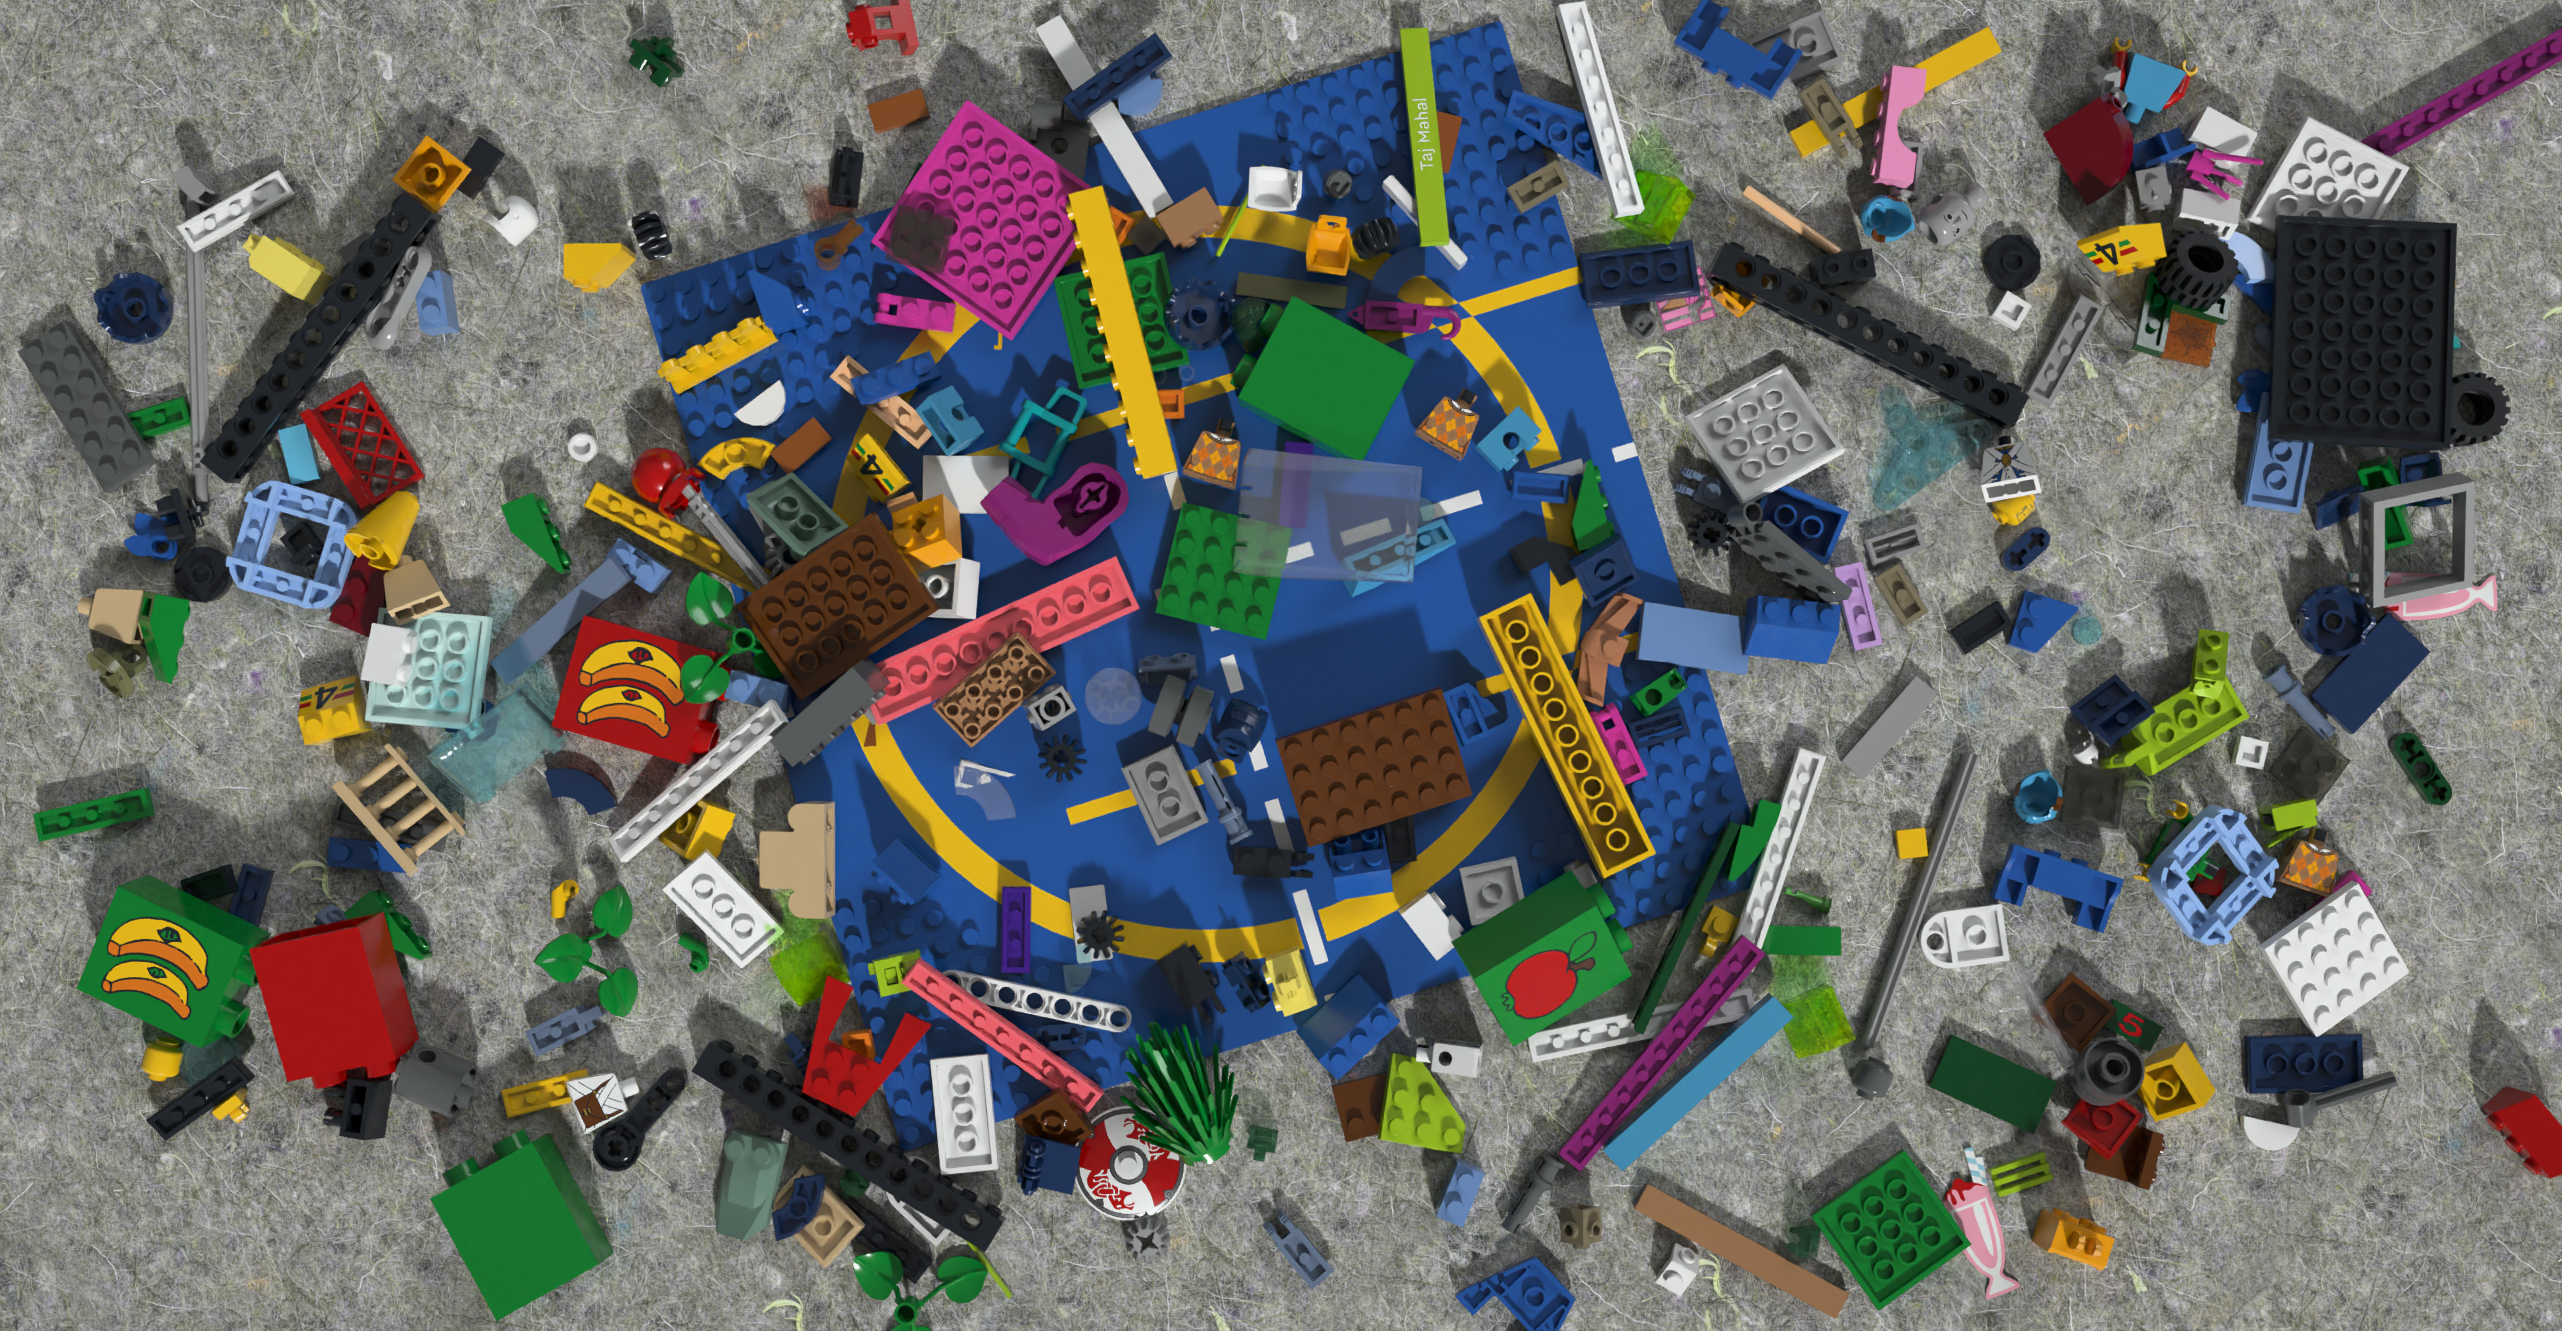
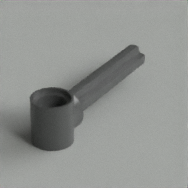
M2389 1071L2315 1095H2311L2302 1089H2291L2283 1095L2286 1122L2296 1128L2307 1127L2312 1124L2313 1118L2318 1116V1110L2395 1087L2397 1080L2394 1074Z

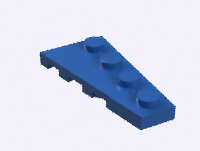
M1516 90L1510 92L1503 120L1595 177L1603 180L1585 113Z

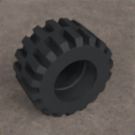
M2190 230L2189 233L2185 231L2177 236L2166 249L2167 257L2158 260V266L2155 268V274L2158 275L2156 278L2157 283L2162 285L2161 290L2164 293H2168L2170 299L2179 301L2180 305L2185 307L2190 305L2191 308L2196 309L2199 306L2207 308L2210 304L2214 305L2236 279L2235 277L2239 272L2237 269L2239 266L2238 260L2234 258L2236 254L2228 248L2229 245L2225 241L2222 242L2216 235L2211 236L2206 231H2201V233L2197 230Z
M2468 372L2452 377L2450 444H2453V447L2470 446L2493 439V436L2500 434L2502 431L2500 426L2507 424L2509 419L2505 418V415L2510 414L2511 407H2506V402L2510 401L2509 396L2503 395L2502 391L2505 388L2502 384L2497 386L2495 384L2497 380L2494 377L2486 378V374L2481 372L2476 374ZM2462 395L2468 397L2475 406V419L2471 425L2466 423L2458 413V401Z

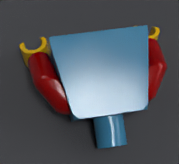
M2119 37L2115 38L2111 44V52L2113 53L2112 67L2117 66L2121 69L2120 90L2125 92L2127 101L2130 102L2124 113L2128 121L2139 124L2145 109L2159 113L2162 109H2168L2185 96L2191 81L2190 77L2198 71L2197 66L2187 71L2185 67L2187 60L2177 67H2173L2130 51L2128 54L2127 51L2131 47L2132 41L2127 39L2124 47H2121L2118 44Z

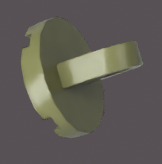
M127 644L112 654L97 647L86 656L90 669L93 671L98 669L101 675L98 678L101 684L116 697L124 699L135 692L131 678L140 673L148 664L145 649L137 644ZM129 655H138L140 657L133 663L124 661Z

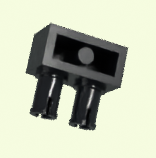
M359 1077L348 1078L347 1081L329 1086L338 1088L336 1091L327 1090L330 1097L345 1099L343 1110L330 1107L325 1111L324 1116L334 1118H323L324 1124L326 1126L340 1127L339 1136L359 1140L385 1138L393 1081Z

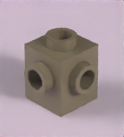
M1580 1203L1560 1207L1561 1242L1570 1243L1572 1248L1588 1249L1590 1244L1601 1242V1207Z

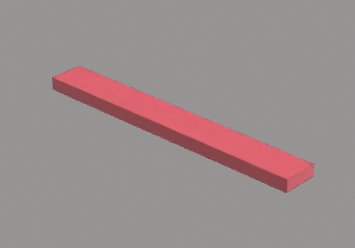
M920 957L903 977L901 983L1047 1087L1054 1090L1060 1086L1085 1114L1091 1110L1104 1094V1089L1046 1049L1035 1039Z

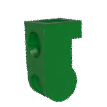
M1676 667L1631 694L1629 698L1642 717H1646L1674 699L1688 685Z

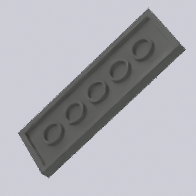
M62 321L18 351L104 492L111 494L157 463L70 322Z

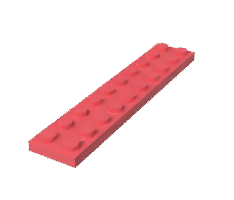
M1117 557L1110 558L875 664L891 682L884 688L887 694L870 707L878 726L940 699L1017 630L1039 653H1042L1140 609Z

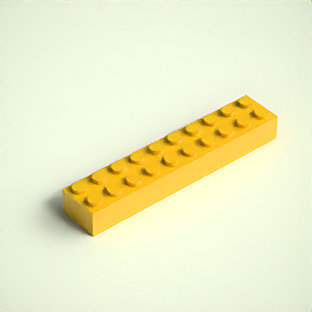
M1098 186L1068 194L1070 202L1065 203L1069 220H1071L1072 224L1076 223L1078 229L1073 231L1075 244L1079 252L1083 251L1085 259L1080 260L1084 277H1086V280L1091 279L1093 286L1088 288L1089 297L1093 307H1098L1100 316L1095 317L1098 331L1101 336L1106 335L1108 343L1103 345L1106 361L1109 364L1113 363L1115 372L1110 373L1114 390L1116 392L1120 391L1122 400L1118 401V407L1121 417L1128 419L1130 426L1129 429L1125 430L1129 447L1135 446L1137 457L1132 458L1136 474H1142L1143 479H1149L1179 471L1103 186Z
M1529 593L1476 619L1599 876L1606 878L1656 854L1532 594Z

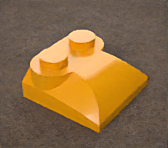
M426 135L393 177L392 181L405 191L419 196L434 210L439 212L472 169Z

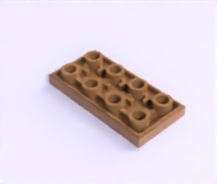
M1017 630L936 701L932 708L972 748L1056 674V670Z

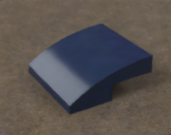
M2116 674L2070 707V713L2108 747L2155 713V710L2136 690L2132 692Z

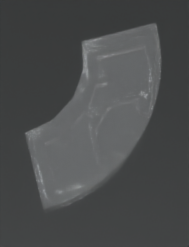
M954 766L956 795H965L976 800L984 809L987 820L1017 817L1010 794L995 777L978 768Z

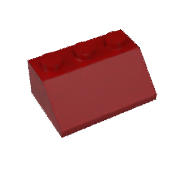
M2506 1086L2481 1107L2488 1116L2485 1118L2487 1123L2506 1137L2504 1140L2505 1144L2513 1152L2519 1153L2525 1160L2523 1165L2529 1172L2535 1176L2539 1174L2550 1179L2562 1175V1126L2535 1094Z

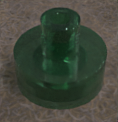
M849 1168L839 1179L842 1188L841 1195L847 1199H850L851 1196H863L870 1187V1181Z

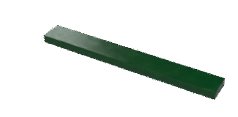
M1732 821L1724 823L1630 1024L1632 1030L1642 1035L1740 828V825Z

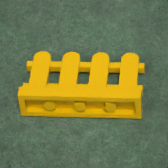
M762 315L756 318L749 317L739 322L736 329L714 335L711 338L712 341L706 345H696L686 351L687 355L679 359L673 358L665 361L660 365L661 369L657 370L661 378L665 377L671 383L677 394H680L776 343L778 339L775 333L765 326Z

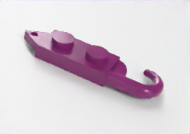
M1366 300V304L1347 313L1349 318L1364 327V331L1421 334L1430 328L1433 317L1448 318L1452 322V330L1448 334L1441 335V340L1454 338L1461 328V319L1458 313L1446 306ZM1357 313L1358 316L1354 317L1352 314Z

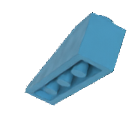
M1442 518L1345 558L1338 574L1351 597H1354L1385 583L1456 543V540Z

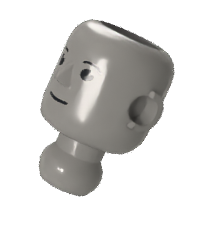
M1978 183L1968 184L1962 194L1956 191L1937 193L1927 200V205L1920 211L1917 217L1918 225L1930 242L1936 246H1948L1960 236H1964L1965 232L1973 226L1976 220L1974 210L1986 205L1988 195Z

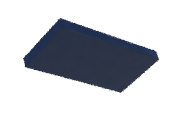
M1693 240L1579 253L1586 310L1700 296Z
M2384 613L2376 622L2374 628L2367 633L2365 645L2359 650L2344 656L2308 696L2348 734H2354L2424 660L2430 651L2390 613Z
M2312 1034L2244 1036L2246 1093H2285L2291 1089H2302L2309 1093H2319L2363 1080L2362 1034H2321L2318 1037Z

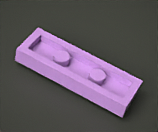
M1862 561L1833 568V574L1853 590L1848 600L1840 601L1852 651L1883 644Z

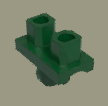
M653 36L650 41L647 39L641 41L633 39L629 46L634 50L628 62L640 71H645L649 63L656 67L649 78L658 87H666L673 78H681L685 72L684 69L673 61L677 57V53L672 50L674 40L671 37L666 36L660 40L657 36Z

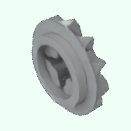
M1143 1217L1135 1220L1129 1225L1125 1233L1124 1241L1127 1252H1130L1135 1260L1141 1259L1146 1263L1154 1259L1159 1260L1164 1253H1167L1170 1244L1168 1228L1163 1222L1152 1217ZM1153 1232L1152 1242L1154 1244L1148 1243L1142 1248V1239L1140 1237L1147 1238Z

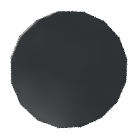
M2018 234L2004 235L1991 243L1986 250L1983 259L1984 272L1990 283L2000 290L2010 292L2022 290L2033 283L2039 275L2041 255L2035 243L2027 237Z
M194 547L179 556L174 565L173 573L176 580L174 581L175 586L181 595L193 602L210 603L223 597L233 582L229 567H226L227 557L225 554L211 547Z

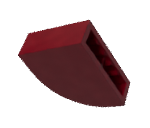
M2110 92L2098 97L2043 133L2087 206L2114 190L2127 174L2132 161L2133 136L2131 128L2122 112L2121 102L2116 96H2112Z

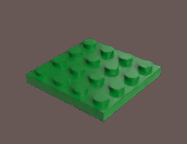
M1164 252L1124 261L1153 373L1189 365L1190 360L1187 349L1178 345L1170 337L1163 320L1164 304L1168 295L1173 290ZM1083 271L1054 278L1079 389L1083 390L1112 383L1110 373L1115 372L1113 363L1109 364L1106 361L1103 345L1108 344L1106 335L1101 336L1099 334L1095 319L1096 316H1100L1098 307H1093L1088 293V288L1093 287L1091 279L1086 280Z
M1183 502L1155 613L1266 640L1293 529Z
M1903 1149L1896 1152L1810 1214L1813 1221L1878 1311L1972 1245Z

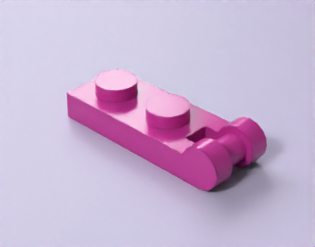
M877 293L876 302L879 304L877 313H874L873 322L953 334L956 304ZM890 305L898 306L896 316L889 315Z
M1612 702L1605 706L1606 709L1597 713L1593 711L1589 715L1625 786L1648 775L1617 707ZM1611 719L1614 727L1605 731L1602 723Z

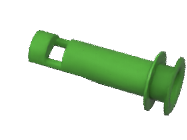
M1787 886L1784 888L1783 893L1802 899L1811 907L1819 909V914L1822 911H1825V915L1829 913L1832 898L1828 901L1826 896L1819 898L1796 890L1794 894L1791 892L1792 888Z

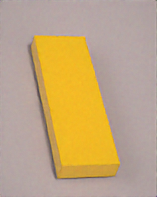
M587 1068L501 1090L507 1118L572 1102L565 1081L588 1076Z

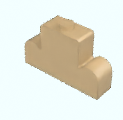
M809 801L796 804L788 813V822L793 829L774 828L762 831L759 835V850L756 861L760 867V887L767 889H793L794 893L789 897L788 906L794 916L799 918L826 919L835 915V801Z

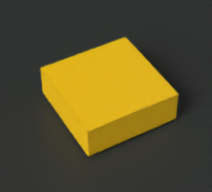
M1925 828L1894 830L1898 859L1928 856Z

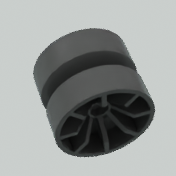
M1168 674L1154 708L1148 731L1166 737L1173 724L1178 725L1176 742L1194 748L1199 734H1204L1213 710L1210 704L1215 691L1196 685L1189 698L1186 699L1184 697L1186 680Z
M2114 1037L2100 1039L2084 1048L2074 1056L2069 1067L2070 1083L2076 1094L2084 1101L2096 1106L2112 1105L2132 1095L2140 1088L2145 1077L2144 1062L2138 1050L2129 1042Z

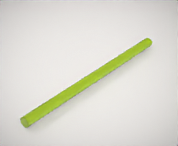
M1248 192L1215 253L1218 257L1221 256L1248 204Z
M967 1242L979 1260L987 1267L988 1272L1007 1298L1012 1297L1013 1294L976 1246Z

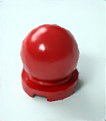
M655 447L645 450L635 458L631 467V481L634 490L641 498L651 503H660L658 509L668 519H674V512L679 508L684 512L689 507V501L682 493L685 487L690 483L699 494L701 489L697 485L699 481H705L706 479L705 474L695 467L687 470L684 460L678 453L668 448ZM681 473V475L673 482L672 479L676 475Z

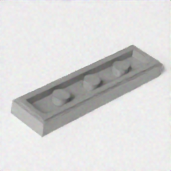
M2081 293L2077 294L2024 391L2025 394L2029 395L2030 399L2047 408L2051 407L2105 306Z
M1914 676L1840 761L1861 780H1864L1938 694L1918 676Z

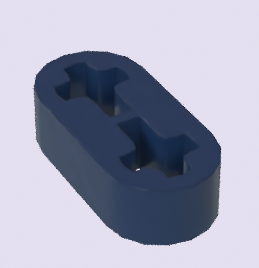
M2040 527L2026 530L2003 550L2000 555L2001 566L2009 572L2021 571L2047 549L2050 544V535L2045 529ZM2039 534L2041 537L2038 541L2040 546L2034 545L2028 549L2027 545L2032 541L2030 535L2035 536ZM2022 551L2023 554L2017 559L2020 564L2011 565L2009 563L2011 560L2009 554H2016Z
M1071 1022L1045 1024L1036 1029L1033 1039L1049 1051L1071 1050L1084 1045L1088 1032L1084 1025ZM1072 1028H1076L1078 1033H1082V1037L1078 1038L1077 1043H1073L1072 1038H1062V1034H1069ZM1044 1030L1048 1031V1035H1058V1039L1050 1040L1048 1046L1044 1045V1041H1039L1038 1037L1042 1036Z

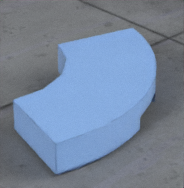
M2234 231L2229 240L2219 238V240L2225 241L2229 245L2228 248L2235 252L2234 258L2239 263L2237 268L2243 274L2246 284L2273 283L2274 265L2267 253L2256 242Z

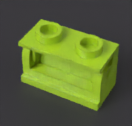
M2199 629L2198 642L2194 644L2190 695L2219 699L2225 682L2229 632Z

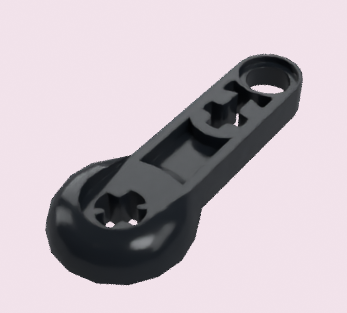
M679 1068L666 1071L625 1118L606 1125L598 1131L593 1141L592 1150L595 1160L601 1167L608 1171L619 1172L627 1170L636 1163L641 1153L645 1135L688 1086L689 1080L685 1071ZM672 1073L679 1075L682 1079V1085L677 1090H673L667 1085V1078ZM663 1091L672 1096L671 1099L667 1095L659 1102L661 1109H650L651 1101L649 1098L655 1099ZM612 1140H614V1143L622 1142L620 1148L623 1152L621 1155L620 1152L615 1154L611 1152L613 1149Z

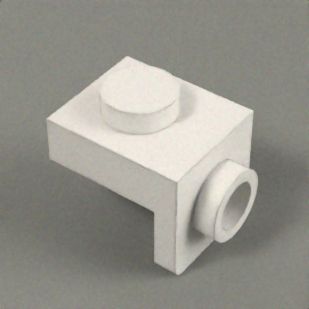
M1675 1243L1672 1247L1671 1257L1657 1274L1655 1283L1681 1296L1698 1273L1700 1256L1691 1249Z

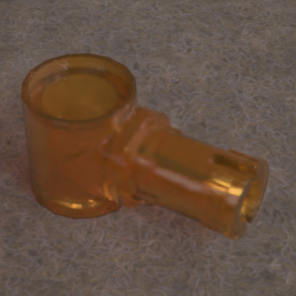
M853 218L835 235L831 234L829 237L821 238L816 242L814 246L816 263L823 270L830 271L836 269L841 263V257L848 251L847 247L860 234L864 233L862 226L859 223L856 225L857 222ZM829 249L835 252L834 256L828 259L820 256L824 250Z

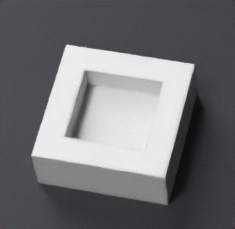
M2006 291L1990 317L2015 331L2019 328L2032 305Z
M2237 736L2231 763L2263 770L2269 742Z

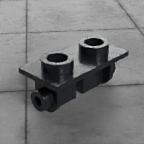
M842 147V150L836 149L830 206L858 209L864 152L854 151L851 147Z

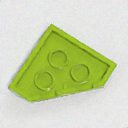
M1391 1053L1389 1055L1377 1139L1462 1154L1466 1125L1424 1063L1416 1061V1057Z

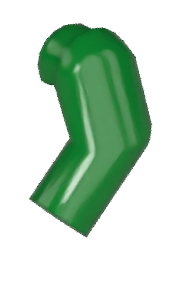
M685 931L679 938L678 944L691 952L690 969L695 973H700L707 969L710 962L707 945Z

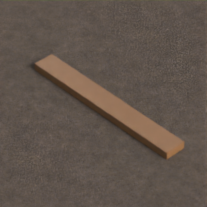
M1647 1182L1633 1206L1638 1212L1835 1319L1849 1296L1847 1291Z

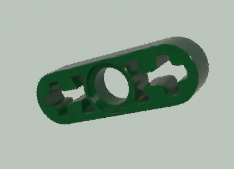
M2409 732L2394 734L2388 743L2389 750L2422 800L2429 805L2441 806L2447 804L2452 797L2451 786L2418 737ZM2401 740L2409 741V744L2406 746L2407 750H2400L2399 747L2402 746ZM2417 753H2418V756H2413V757H2412V756L2410 755V754H2417ZM2418 761H2423L2427 767V771L2422 777H2418L2414 773V765ZM2429 781L2430 784H2423V782ZM2433 787L2441 789L2438 792L2440 798L2432 797L2434 793Z

